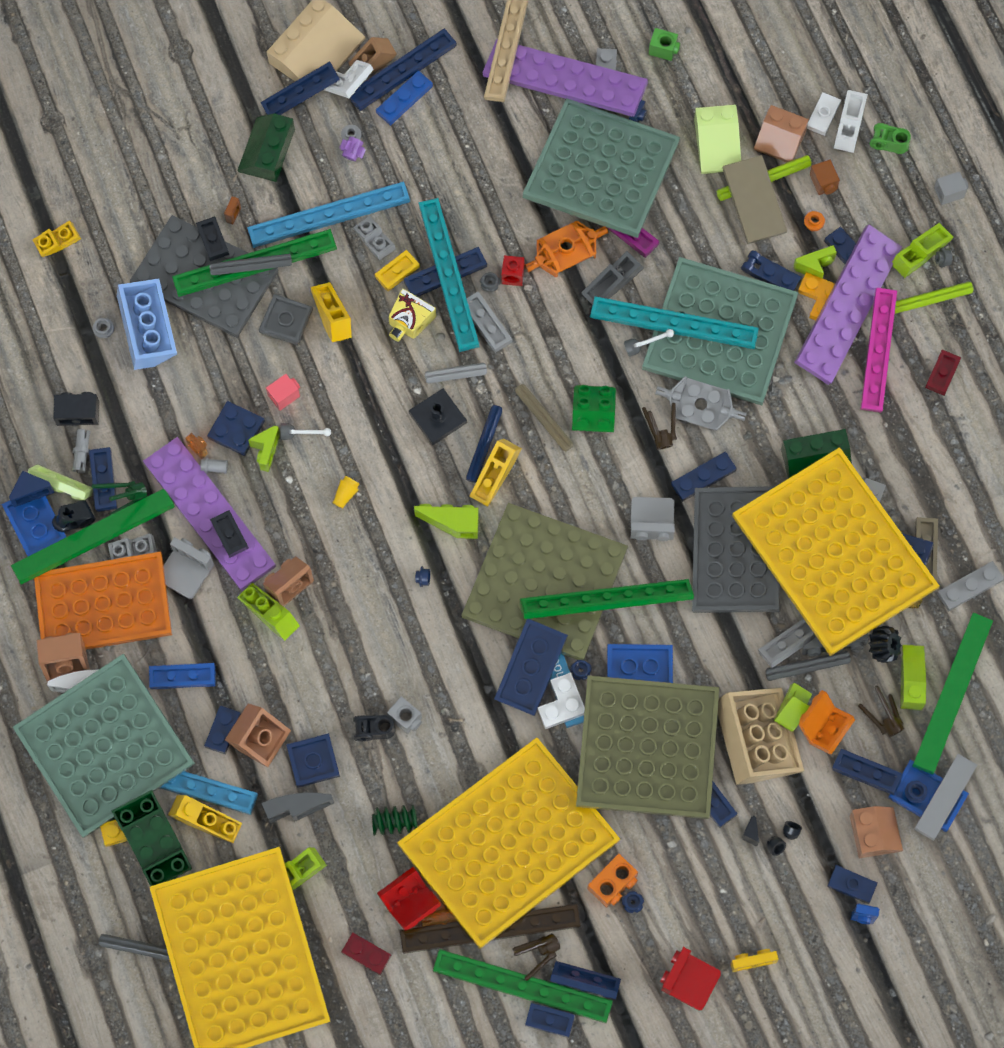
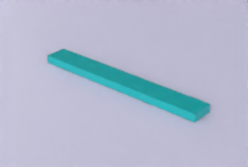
M439 198L418 202L459 352L480 347Z
M596 296L594 297L590 318L661 332L672 329L674 334L750 349H755L759 330L758 327Z

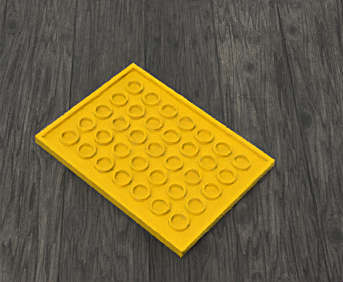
M840 447L732 513L734 520L830 656L939 588L937 581Z
M536 737L397 842V845L479 949H481L617 844L620 838L596 809L576 807L578 786Z
M280 847L150 886L194 1048H249L331 1022Z

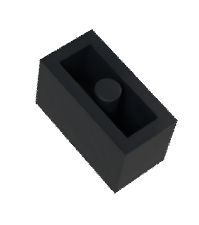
M63 392L60 395H54L53 419L57 426L99 425L100 401L97 395L92 392H82L81 394Z

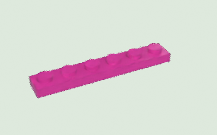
M875 289L860 410L879 413L883 411L897 290Z

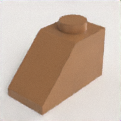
M371 37L349 61V65L351 67L356 60L366 62L374 69L371 72L373 73L386 67L397 53L388 38Z

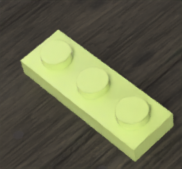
M35 465L28 470V473L49 481L54 491L70 494L71 498L81 501L92 496V487L45 467Z

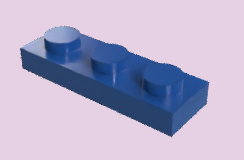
M417 71L376 109V113L391 126L433 87V83L420 71Z
M215 663L149 666L150 689L216 686Z

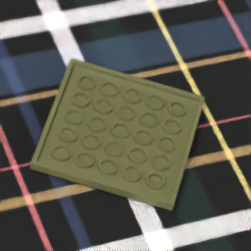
M508 503L467 600L462 618L519 638L527 620L523 618L520 598L613 588L628 545ZM603 610L532 618L531 620L567 634L568 637L561 654L576 660H584Z
M588 675L576 807L709 819L719 687Z

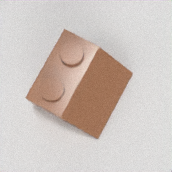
M771 105L763 121L754 150L784 162L794 160L807 131L809 119Z
M295 556L292 560H286L281 565L279 571L269 574L265 578L263 586L265 591L284 607L314 582L311 568Z
M67 633L64 636H49L37 640L38 661L47 683L49 680L65 674L90 670L85 644L80 633Z
M248 703L225 741L241 753L265 767H269L291 730L262 707Z
M873 806L852 810L850 820L859 859L903 851L894 807Z

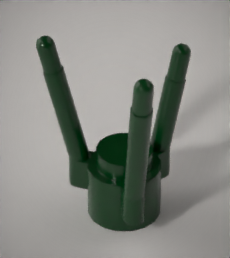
M134 481L127 483L91 485L92 488L128 487L125 489V493L110 496L109 500L127 497L129 501H132L111 512L110 515L147 497V491L142 482L136 484Z

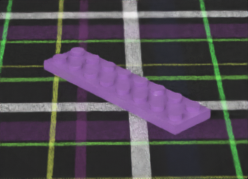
M498 39L495 41L483 70V77L489 78ZM518 45L509 84L565 99L568 98L624 115L635 116L647 87L648 79Z
M871 225L865 226L794 363L828 385L832 383L874 302L875 289L882 287L893 265L892 261L896 254L900 252L902 246Z
M178 437L143 460L145 466L161 487L166 490L171 500L241 592L251 583L256 582L276 567V564L204 471H201L200 465ZM230 510L249 549L229 558L210 519Z

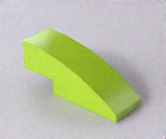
M938 223L914 239L910 246L896 254L892 261V266L906 278L931 259L936 252H939L940 248L946 246L953 239V236Z
M308 847L292 861L285 863L292 890L327 866L314 847Z

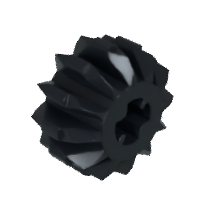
M889 626L873 629L872 634H869L870 642L868 643L872 659H876L877 662L888 663L898 659V655L901 654L900 647L903 646L900 643L902 637L898 636V630Z

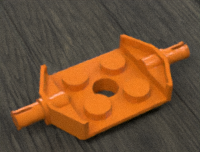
M579 221L566 225L537 240V256L535 260L525 264V269L529 273L541 267L554 277H558V273L592 256L595 259L596 240L608 234V230L603 226L594 231V229L588 228ZM569 242L572 244V247L564 250L561 248V244Z

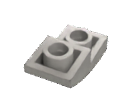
M370 216L353 227L357 235L379 261L396 250L395 245Z
M152 534L132 540L125 538L108 544L111 560L157 552Z

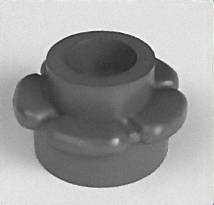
M942 247L939 252H936L935 262L939 264L940 268L951 265L952 252L950 249Z
M493 272L485 273L480 279L481 288L484 291H496L498 285H500V278Z

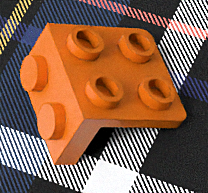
M821 690L813 698L808 710L800 717L799 727L810 745L832 755L855 719L852 715L836 708L827 692Z

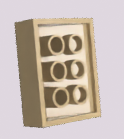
M312 0L267 51L268 61L270 65L294 81L299 80L329 61L337 72L365 40V36L333 5L325 0Z
M782 688L728 692L718 700V717L736 785L756 783L804 771L794 731L791 732L774 721L784 700Z

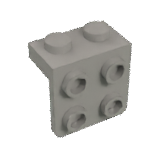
M652 497L632 498L630 539L673 540L675 530L674 500L672 498Z
M174 537L170 543L173 552L164 564L166 587L188 599H192L210 573L214 563L210 557L211 554L202 548L197 550L192 547L193 544L184 538L179 540Z

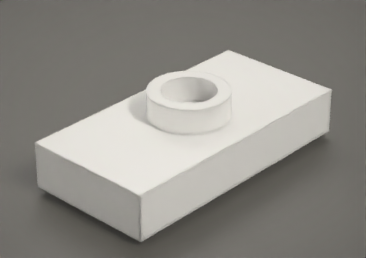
M822 92L810 117L807 129L825 136L841 103V99Z

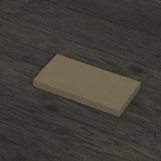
M762 155L723 166L722 169L747 244L787 233Z

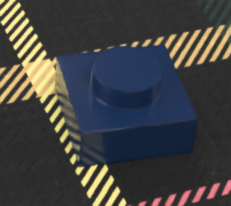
M640 101L635 116H629V120L635 122L644 120L647 110H645L646 101Z

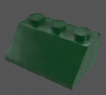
M275 113L257 117L237 171L277 182L295 132L293 118Z
M846 429L783 440L781 452L788 479L839 447L852 464Z

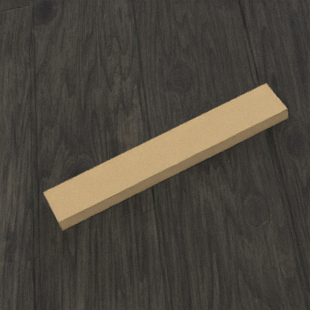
M507 0L484 94L485 100L505 102L529 0Z

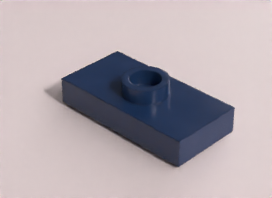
M836 865L827 887L870 904L878 882Z

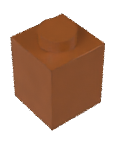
M831 159L811 166L810 177L818 195L832 194L838 189L840 179Z

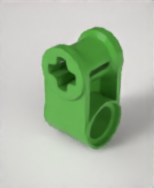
M883 123L874 125L875 133L869 143L872 148L897 154H903L908 151L911 134L908 130Z

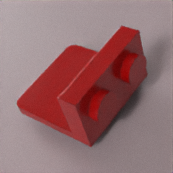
M414 867L377 892L388 912L404 930L416 926L419 921L434 913L441 905L440 901L428 889Z
M683 946L681 952L676 950L671 960V963L674 964L671 971L666 970L660 981L663 984L661 991L701 1011L704 1009L717 984L721 972L717 968L692 956L691 950Z

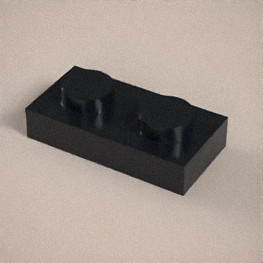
M215 216L196 223L210 261L230 255Z
M230 510L210 519L229 558L249 549Z

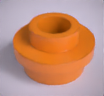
M811 211L805 216L804 224L810 231H818L823 228L825 218L820 212ZM815 218L818 222H812L811 219Z

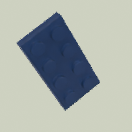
M527 619L494 699L535 716L568 635Z

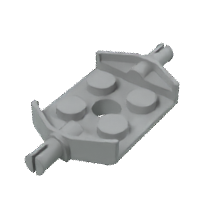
M686 376L670 390L658 386L655 395L666 397L670 401V406H672V403L676 404V419L718 431L729 419L736 418L745 421L747 414L733 408L729 389L726 390L692 380ZM698 399H704L707 402V407L704 410H698L695 407V402Z

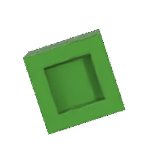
M655 28L649 45V55L672 61L673 55L678 54L680 42H677L678 34Z

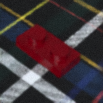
M941 350L925 388L945 396L961 357Z
M353 932L341 951L342 954L378 975L382 974L392 956L390 953Z

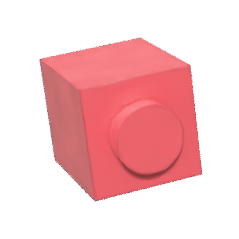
M287 374L266 387L268 397L280 411L300 397L298 382L294 378L290 379Z

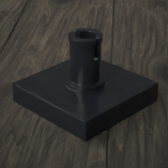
M444 388L409 410L410 416L432 446L467 424V419Z

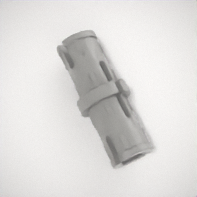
M85 429L77 430L76 445L73 448L74 461L72 472H76V470L77 473L86 472L87 455H89V430H86V432Z

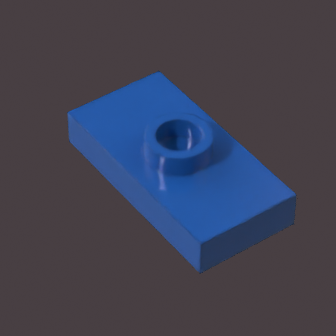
M858 903L852 911L851 920L862 924H874L879 916L880 909Z

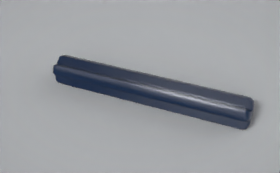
M492 405L466 475V480L476 483L502 414V407Z

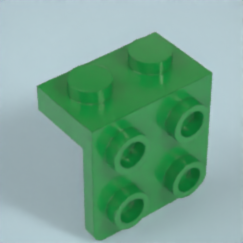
M576 385L573 398L572 430L614 432L616 388Z

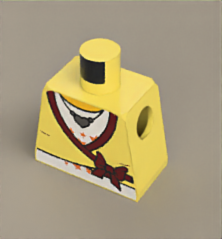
M402 289L389 315V324L394 327L389 336L397 342L401 340L404 334L413 339L416 338L436 318V308L407 290Z

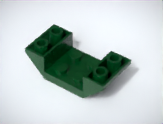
M152 790L111 810L142 867V871L150 886L170 881L192 869L175 832Z

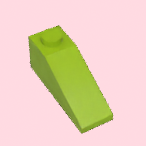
M903 645L900 709L922 710L926 704L924 646Z

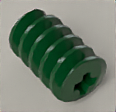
M402 805L400 812H398L396 806H393L391 813L387 806L384 807L383 813H380L379 808L376 807L374 814H372L373 836L376 835L378 829L381 835H385L388 828L389 833L392 835L395 828H397L399 834H402L404 827H406L408 833L412 832L413 827L415 829L418 827L417 811L414 805H411L409 811L406 810L405 805Z

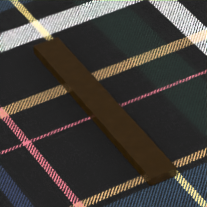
M577 904L529 911L493 940L579 928L581 925ZM459 922L400 930L403 954L475 943Z

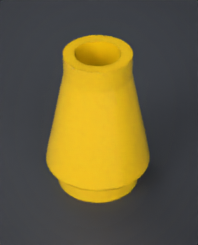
M347 476L343 480L340 479L332 503L343 509L358 492L360 484Z

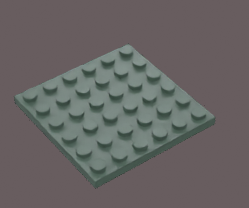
M566 98L523 191L522 198L638 238L678 147L680 137Z
M679 257L662 309L758 327L755 349L674 334L673 337H664L650 343L642 370L679 381L686 376L692 380L726 390L729 389L732 397L762 406L799 292ZM654 330L652 337L661 335L666 332Z
M125 654L120 655L13 726L16 734L82 838H85L100 828V826L115 818L111 810L150 790L154 792L195 764Z

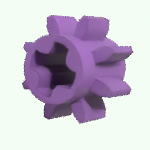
M351 136L347 141L343 139L339 147L343 151L342 156L351 161H356L358 157L362 159L366 151L362 147L364 142Z

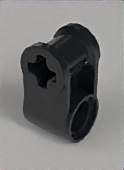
M81 500L61 506L58 515L52 519V526L59 532H66L88 527L95 522L96 518L86 500Z
M361 715L353 717V722L356 726L355 741L390 739L396 732L395 724L388 715ZM383 723L390 724V728L387 731L379 730Z

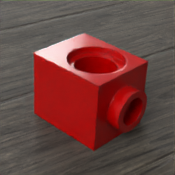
M504 255L501 274L503 285H523L524 257Z

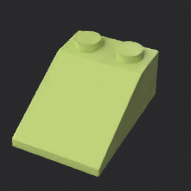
M736 105L696 108L694 122L701 174L723 172V166L741 161Z

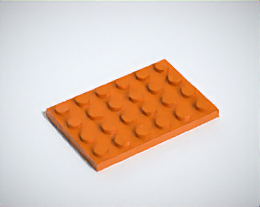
M161 551L53 569L34 578L41 639L49 636H64L67 633H80L87 650L172 635Z

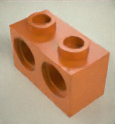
M618 854L588 884L587 889L606 908L610 904L614 906L622 898L621 893L625 888L630 890L637 883L638 871ZM620 869L626 870L628 877L620 879L616 876V872ZM604 885H609L612 887L613 892L610 895H604L600 888Z

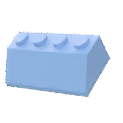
M152 279L119 284L117 299L134 370L155 367L177 355L160 280Z

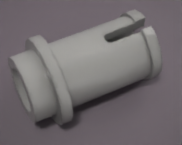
M209 457L202 459L201 471H205L206 474L208 472L227 474L228 460L209 459Z

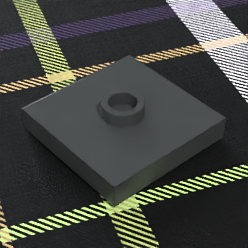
M274 294L260 325L259 333L298 346L313 307Z

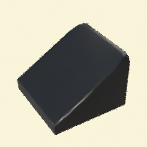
M751 816L742 840L758 846L757 820L755 816Z

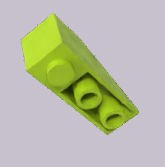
M430 504L414 506L416 517L453 537L478 539L479 508H475L473 505L453 507L449 504H443L440 507H432Z
M251 583L237 597L284 641L300 627L289 610L254 583Z

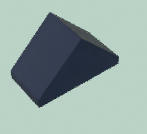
M22 471L9 499L12 505L17 507L55 492L49 481Z

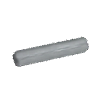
M485 363L437 369L426 371L425 378L427 383L481 376L487 374V368Z

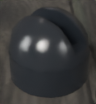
M786 821L783 827V834L787 839L794 840L800 835L802 827L798 823Z
M772 836L770 841L767 840L766 846L772 855L778 856L785 850L786 842L778 836Z

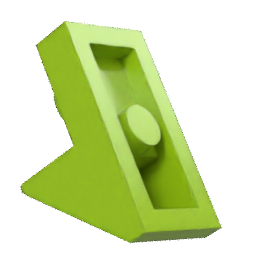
M832 245L795 259L793 268L801 274L805 275L807 272L823 279L824 272L821 265L825 267L835 261L836 249Z
M273 426L248 440L250 447L260 449L257 455V462L262 471L269 472L280 437L279 426Z
M796 683L791 684L774 721L793 732L799 725L802 714L810 707L807 704L812 693Z

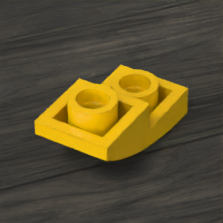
M69 220L53 231L48 229L32 240L40 255L45 257L69 247L79 241L81 237L73 223Z

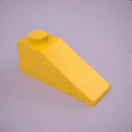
M331 283L311 287L318 312L331 342L352 338L351 318Z
M506 439L497 440L469 497L489 506L515 464L522 448Z

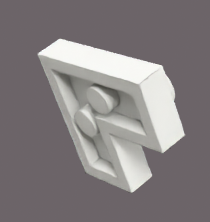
M356 60L345 74L336 72L340 80L324 90L350 98L374 69L369 63Z
M571 673L550 680L557 700L538 707V712L545 729L581 717L585 711Z

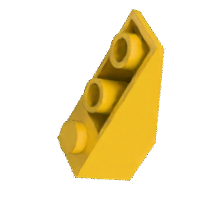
M177 795L168 813V816L188 826L230 843H234L242 825L241 822L187 795Z

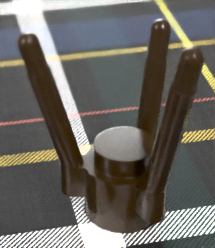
M672 403L671 433H668L667 429L659 431L652 412H647V409L643 407L642 411L654 437L657 450L672 447L673 441L677 440L675 433L676 404Z
M876 685L875 690L888 715V718L883 720L884 725L862 704H859L858 707L880 729L882 735L887 733L889 737H892L904 730V723L899 716L892 694H889L888 698L894 715L879 686Z
M553 933L512 949L514 956L537 948L541 955H547L525 976L526 981L534 976L551 959L557 957L555 952L560 950V944Z

